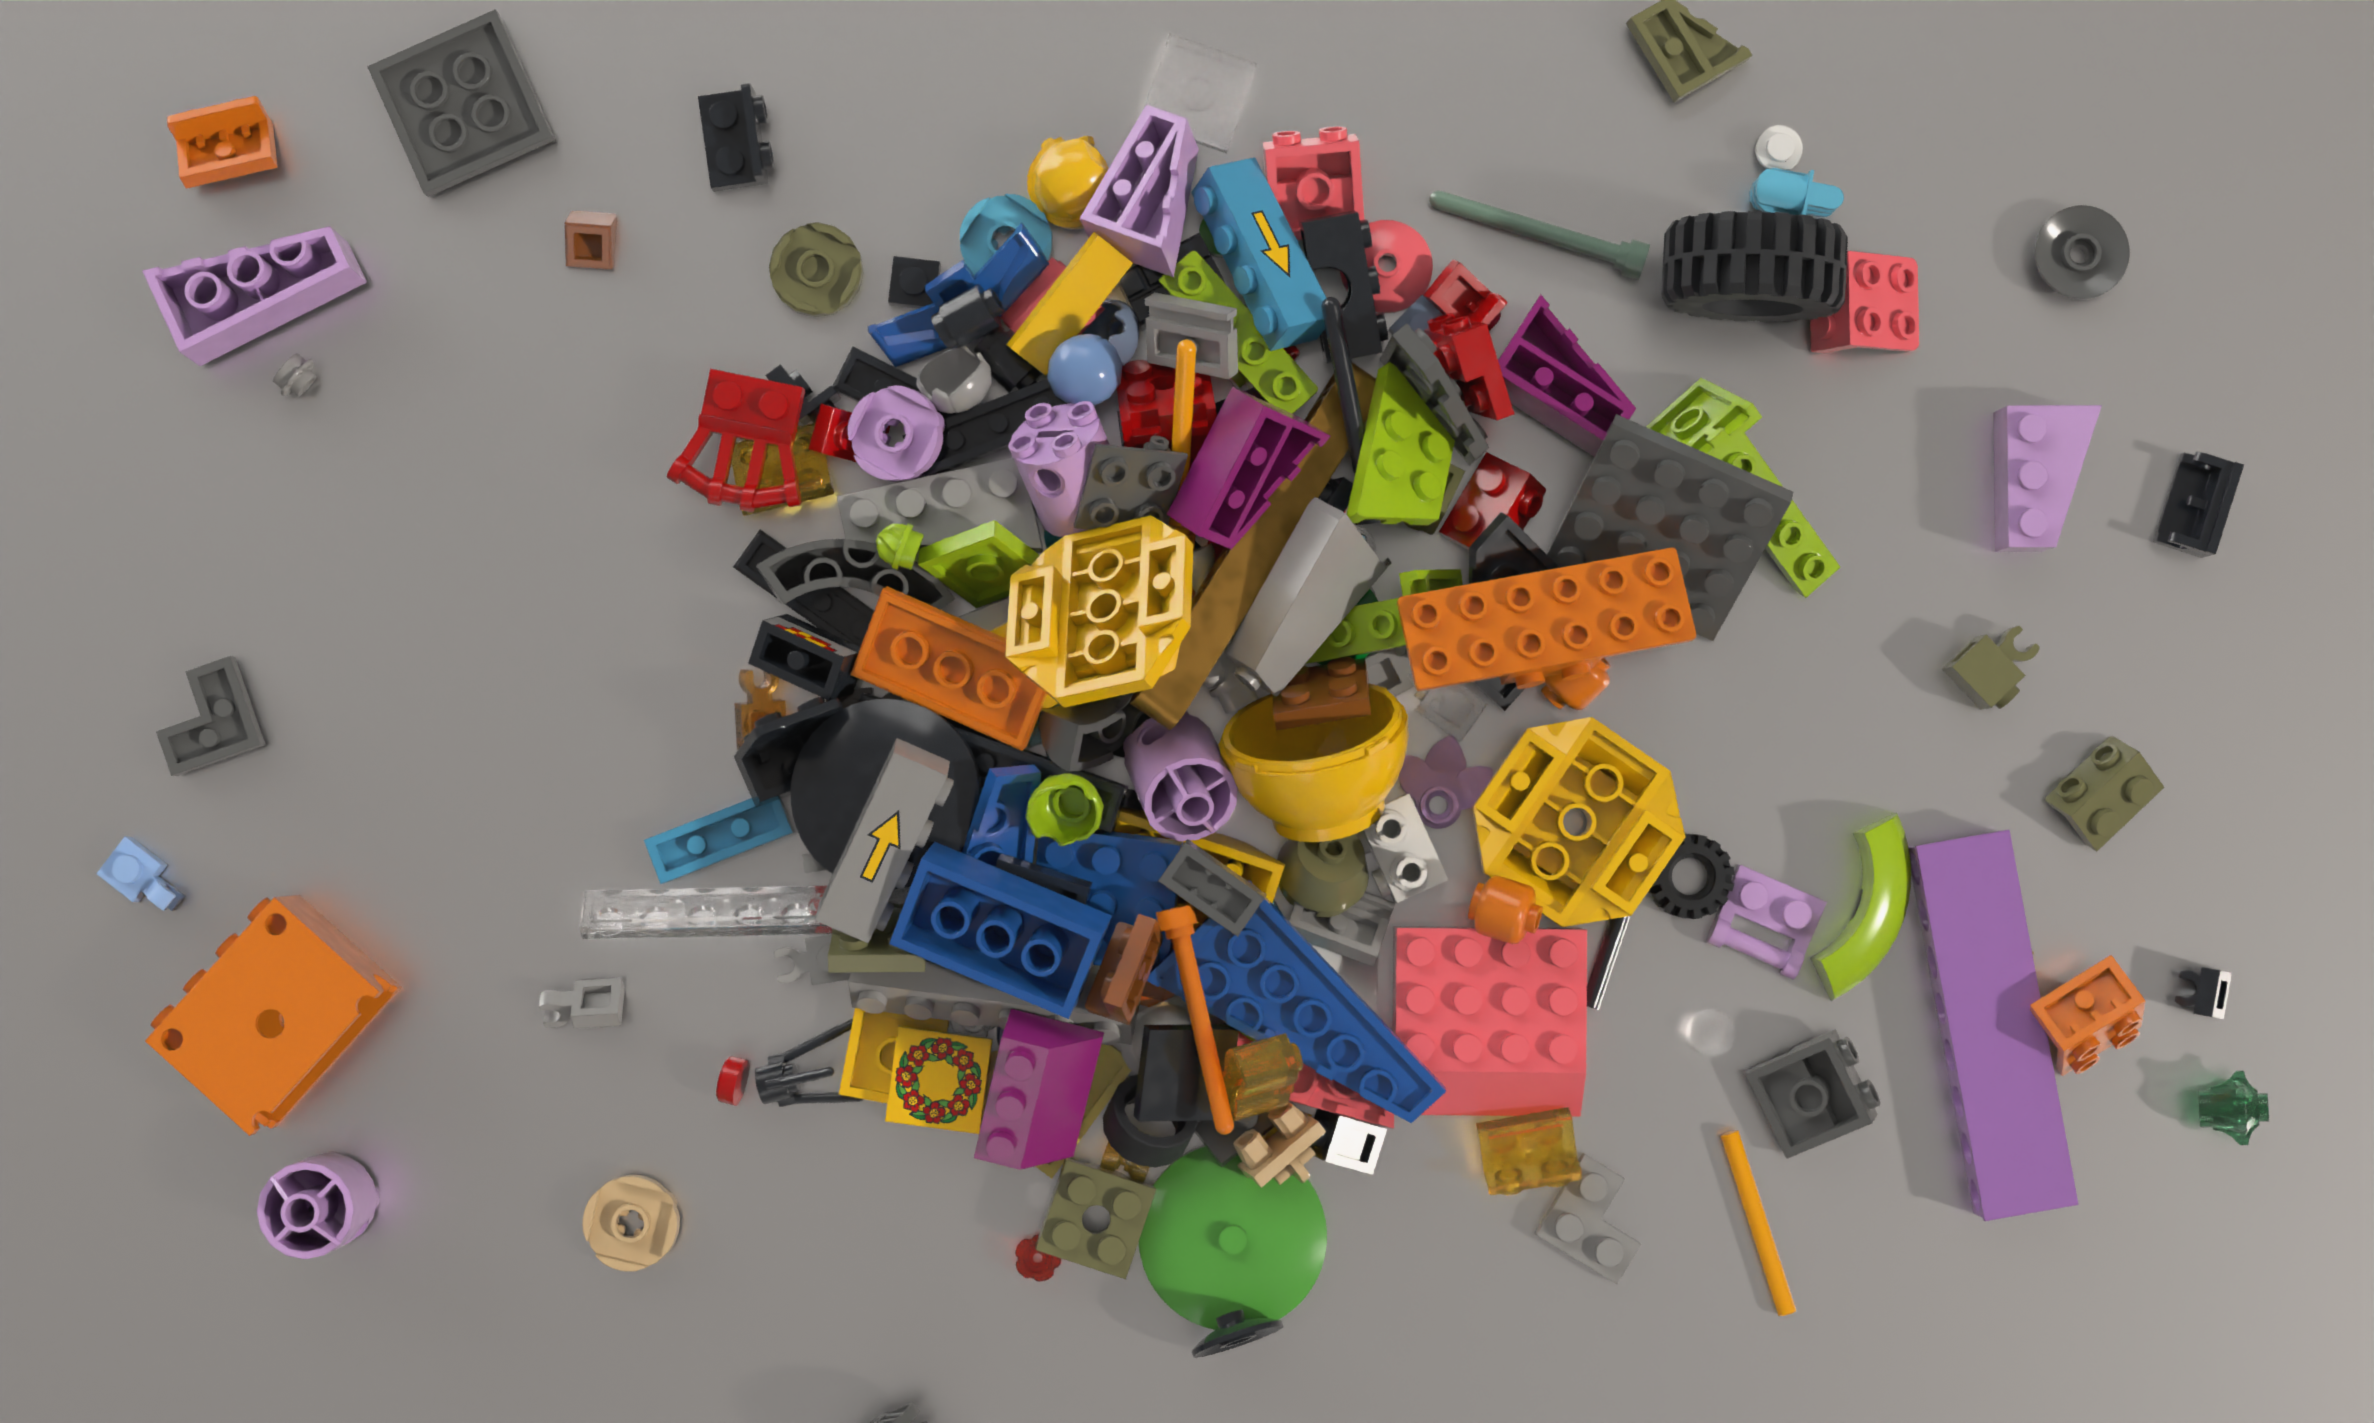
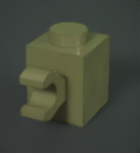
M2020 626L2006 630L1997 645L1987 634L1975 637L1942 668L1980 710L1992 708L1994 705L2001 709L2020 692L2016 684L2026 675L2012 661L2023 662L2030 660L2036 656L2040 649L2036 643L2028 646L2024 652H2019L2015 649L2013 644L2014 638L2023 630Z

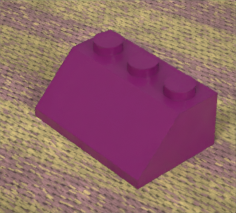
M1011 1009L999 1046L974 1158L1022 1170L1073 1157L1104 1032Z

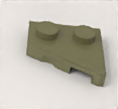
M1661 0L1634 15L1626 23L1674 103L1745 63L1753 56L1751 51L1745 46L1741 45L1737 48L1716 34L1718 28L1703 18L1694 17L1690 14L1687 7L1676 0Z

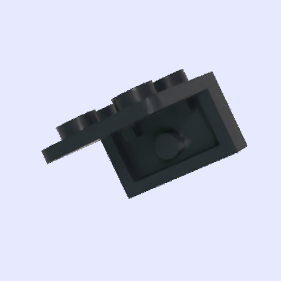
M817 697L798 706V712L782 717L781 712H774L754 722L755 728L743 738L744 743L734 755V759L755 807L791 795L792 775L798 756L811 734L830 716L842 710L843 707L838 698L825 702L823 697Z

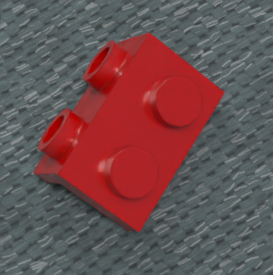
M1486 452L1439 530V533L1446 539L1469 550L1473 542L1500 512L1508 515L1524 530L1530 518H1533L1539 512L1546 488L1531 473Z

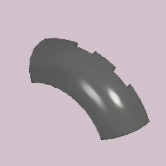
M825 539L806 542L771 555L756 565L758 571L782 604H786L792 599L810 591L841 586L862 589L879 597L882 589L888 586L940 610L955 600V597L938 578H935L920 567L918 562H914L911 570L901 566L897 570L893 569L891 565L879 557L877 545L866 541Z
M1133 693L1065 708L1060 705L1049 709H1041L1039 731L1042 745L1049 758L1066 771H1079L1099 766L1114 759L1113 752L1123 746L1125 739L1151 717L1129 703Z

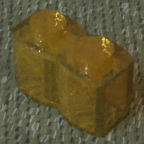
M1286 1033L1233 1047L1226 1052L1222 1074L1233 1122L1280 1109L1288 1104L1290 1094L1294 1092V1084L1298 1079L1299 1071L1303 1068V1060L1298 1046L1295 1043H1290Z

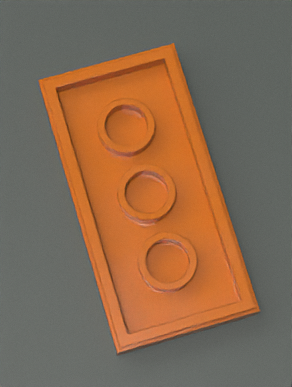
M888 586L881 591L850 674L1021 751L1028 745L1047 696L1046 692L1015 668L1005 657L1006 638Z

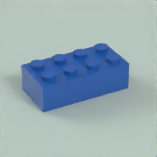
M934 841L921 858L889 944L1069 1019L1081 997L1112 916Z

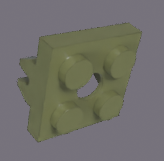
M1066 1158L1035 1249L1126 1279L1156 1192L1155 1186L1131 1179L1118 1171L1106 1170L1100 1165H1088ZM1091 1206H1102L1109 1212L1110 1223L1100 1233H1091L1083 1226L1082 1216L1086 1209Z

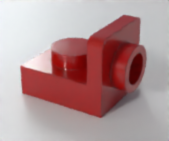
M821 404L808 449L856 462L853 456H856L852 448V441L848 439V423L852 412ZM890 425L886 428V434H889Z

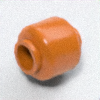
M1604 657L1594 668L1590 669L1591 674L1586 677L1574 680H1563L1562 674L1544 677L1546 685L1541 689V692L1560 710L1565 705L1575 710H1583L1610 684L1607 670L1611 665Z
M1493 876L1485 884L1479 882L1476 886L1470 902L1468 918L1474 920L1477 933L1510 944H1518L1527 932L1536 933L1542 917L1543 906L1536 905V893L1533 887L1501 876Z

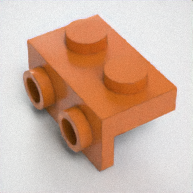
M257 96L235 99L230 102L199 109H191L167 117V126L174 136L177 145L179 178L186 189L277 168L273 123Z

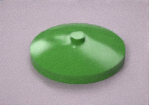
M1201 1145L1181 1155L1159 1175L1152 1185L1155 1186L1156 1192L1139 1239L1140 1257L1148 1280L1160 1298L1172 1310L1190 1322L1202 1327L1216 1330L1219 1328L1216 1318L1237 1310H1243L1246 1319L1271 1318L1279 1320L1304 1300L1318 1279L1323 1266L1327 1246V1227L1319 1197L1309 1179L1301 1183L1293 1175L1281 1185L1272 1178L1261 1188L1250 1177L1247 1178L1237 1165L1242 1162L1239 1155L1221 1167L1206 1146Z

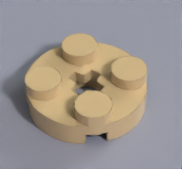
M624 1175L607 1182L591 1196L583 1215V1233L586 1241H589L591 1248L596 1253L595 1256L606 1266L620 1271H638L657 1263L672 1249L679 1233L680 1215L676 1206L675 1196L658 1181L642 1175ZM631 1210L637 1211L638 1218L644 1221L643 1229H636L633 1236L625 1234L626 1226L619 1224L620 1216L629 1215Z

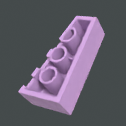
M330 226L270 241V244L250 249L246 246L228 250V254L204 260L197 257L181 261L182 265L161 269L160 267L142 270L179 352L199 366L367 283L349 243Z

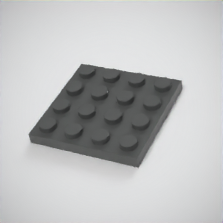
M1616 414L1546 554L1561 568L1666 548H1675L1679 558L1696 634L1714 641L1791 504L1794 492Z

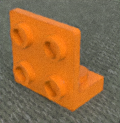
M2110 955L2032 1003L2030 1011L2058 1048L2056 1068L2064 1076L2072 1070L2076 1074L2088 1070L2099 1061L2098 1054L2112 1045L2116 1049H2121L2134 1041L2140 1035L2138 1029L2142 1026L2146 1001L2113 956Z

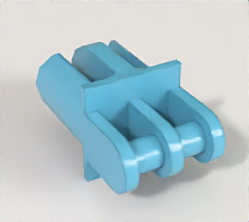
M1771 168L1765 169L1753 182L1749 191V201L1756 210H1761L1765 213L1784 212L1791 215L1802 214L1828 217L1843 203L1844 194L1836 186L1812 182L1814 170H1810L1805 174Z

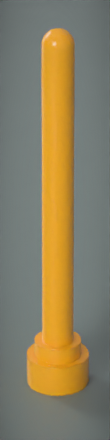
M1188 339L1178 343L1176 353L1172 451L1188 454L1178 491L1190 470L1196 346L1193 341ZM1170 517L1168 526L1185 534L1193 544L1194 551L1196 534Z

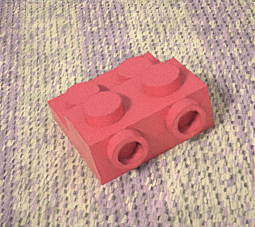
M1335 126L1320 129L1319 137L1301 139L1299 131H1281L1272 134L1273 142H1263L1265 178L1297 240H1302L1299 221L1349 211L1358 212L1359 220H1364L1360 145L1356 134L1347 135L1346 127Z

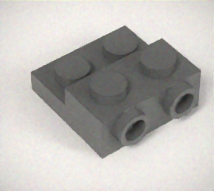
M1836 1029L1797 1045L1790 1052L1750 1068L1745 1073L1786 1159L1870 1125L1877 1116L1875 1108L1880 1106L1878 1093L1869 1079L1861 1081L1854 1067L1855 1064L1859 1063L1856 1048L1850 1038L1840 1039Z

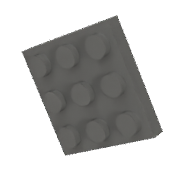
M496 9L367 66L420 187L427 197L555 141L509 34Z

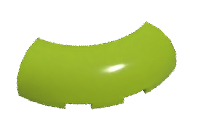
M1893 813L1853 833L1858 844L1862 862L1861 889H1863L1859 907L1853 920L1850 919L1839 937L1823 951L1810 958L1831 1001L1849 992L1879 965L1894 943L1903 924L1911 890V860L1905 831L1897 813Z

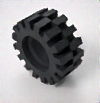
M1685 834V839L1648 893L1652 894L1653 901L1658 907L1663 908L1666 913L1685 919H1699L1706 915H1712L1717 912L1716 909L1720 905H1725L1728 901L1727 895L1729 891H1733L1735 883H1732V875H1735L1734 867L1730 866L1729 860L1731 858L1729 854L1720 848L1721 845L1718 842L1708 839L1707 836ZM1685 858L1699 860L1707 871V882L1704 888L1693 895L1681 893L1676 889L1672 881V872L1675 865Z

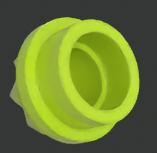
M890 524L877 536L876 545L879 557L891 565L893 569L897 570L901 566L911 570L924 534L912 530L914 526L912 524Z

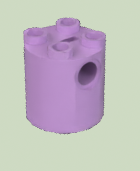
M1082 401L1076 404L1069 403L1053 407L1048 403L1036 404L1026 411V421L1014 432L1008 447L1043 528L1052 535L1060 537L1086 531L1088 529L1074 528V522L1095 444H1110L1093 403Z
M1186 711L1171 730L1150 718L1125 739L1123 743L1125 767L1150 826L1158 833L1177 841H1186L1187 839L1199 840L1215 833L1229 820L1236 807L1238 788L1231 771L1222 759L1219 746L1210 728L1198 717L1189 715Z
M337 1152L312 1156L290 1164L270 1177L260 1192L257 1207L260 1230L270 1245L286 1256L301 1259L323 1256L348 1244L364 1233L374 1218L375 1208L379 1203V1193L364 1166L349 1156L341 1155Z

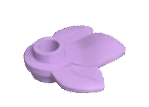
M1447 736L1433 745L1425 761L1412 755H1406L1398 777L1402 790L1410 794L1411 798L1415 800V807L1423 824L1431 828L1441 829L1452 825L1459 818L1461 810L1472 808L1492 779L1493 769L1485 766L1466 768V760L1459 743L1453 736ZM1435 796L1444 798L1447 804L1446 810L1439 815L1434 814L1429 807L1430 800Z

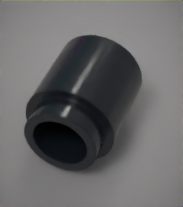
M976 284L939 305V312L933 314L931 320L943 343L951 349L956 345L964 347L1001 326L1002 322L999 315L1003 314L1005 310L998 295L991 287L984 290L980 284Z

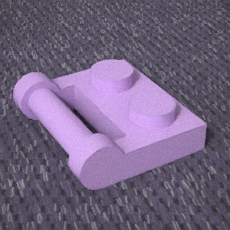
M1737 864L1735 875L1732 876V883H1735L1733 891H1729L1727 895L1728 901L1725 905H1720L1706 942L1718 948L1726 945L1779 968L1781 975L1794 980L1802 967L1805 953L1827 902ZM1734 915L1791 938L1792 941L1788 950H1782L1731 928Z

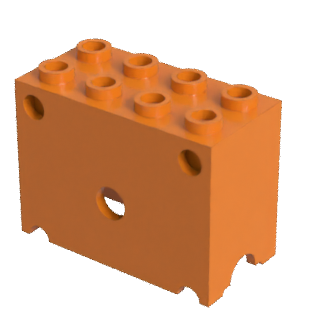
M301 895L274 897L272 900L267 897L258 903L247 917L251 921L250 925L240 936L234 933L219 946L215 952L219 959L208 971L201 969L190 978L183 987V991L187 993L186 996L176 1007L170 1004L154 1018L150 1026L155 1030L145 1040L148 1045L249 1136L257 1133L260 1129V1123L270 1129L277 1127L402 988Z

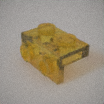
M815 423L798 426L793 447L801 502L835 494L828 455L808 449ZM742 440L735 444L731 465L737 486L744 487L746 483L754 441ZM768 446L760 488L784 484L778 446ZM784 503L767 507L755 508L753 513L742 511L743 516H747L787 506L788 504Z
M1569 1107L1476 1123L1482 1172L1490 1195H1515L1522 1190L1544 1186L1561 1187L1569 1182L1582 1179V1171L1576 1152L1572 1115Z

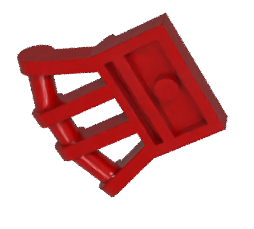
M710 368L702 411L698 418V429L682 454L671 465L666 477L675 484L682 482L707 498L708 504L721 506L723 502L740 505V510L751 513L754 512L755 508L787 503L789 507L800 506L802 503L793 447L805 389L790 384ZM713 433L722 436L714 475L711 479L692 465ZM737 438L754 441L744 487L727 483ZM768 446H778L784 484L760 488Z

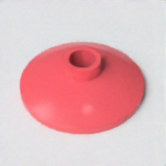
M1394 220L1371 222L1369 227L1372 247L1364 249L1367 266H1376L1379 279L1380 294L1373 295L1375 312H1399L1409 308L1427 290L1433 271L1432 255L1424 238L1407 224ZM1383 256L1392 257L1396 262L1395 269L1389 272L1383 271L1379 267V259ZM1340 270L1343 286L1348 293L1347 279Z

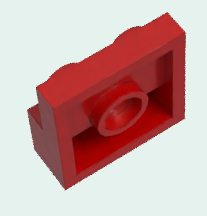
M1454 313L1444 314L1427 321L1429 328L1425 329L1424 332L1437 348V351L1433 354L1439 360L1446 374L1458 380L1456 383L1463 393L1460 398L1468 412L1496 421L1514 415L1487 324L1469 320L1468 316L1455 318Z

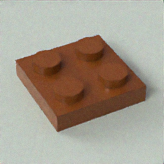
M1343 657L1333 659L1325 665L1313 667L1304 665L1277 697L1273 695V717L1276 731L1371 715L1369 677L1365 658Z

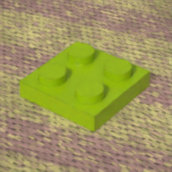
M996 520L920 548L918 565L935 578H938L943 584L975 608L1008 597L1011 575L1026 564L1031 566L1040 555Z

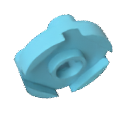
M1005 194V196L983 199L969 210L960 228V251L965 263L974 275L997 251L999 244L994 239L995 235L998 232L1006 235L1010 230L1015 231L1021 222L1041 247L1048 261L1051 259L1052 231L1044 212H1041L1034 202L1020 195Z

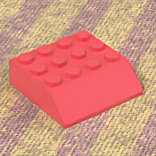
M1393 926L1392 1031L1446 1087V1092L1421 1115L1581 1116L1586 1079V929L1538 928L1535 934L1527 932L1518 944H1510L1477 933L1475 927Z

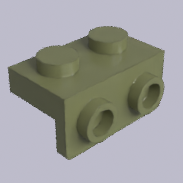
M2111 736L2098 746L2068 777L2064 778L2046 797V801L2050 807L2063 814L2083 842L2097 852L2165 787L2138 750Z

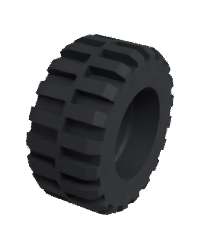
M1724 211L1715 214L1702 213L1698 214V216L1682 217L1681 220L1673 221L1664 233L1661 296L1669 309H1673L1674 312L1716 320L1789 322L1828 317L1833 313H1837L1845 302L1848 237L1839 224L1831 223L1827 219H1816L1813 216L1802 214Z

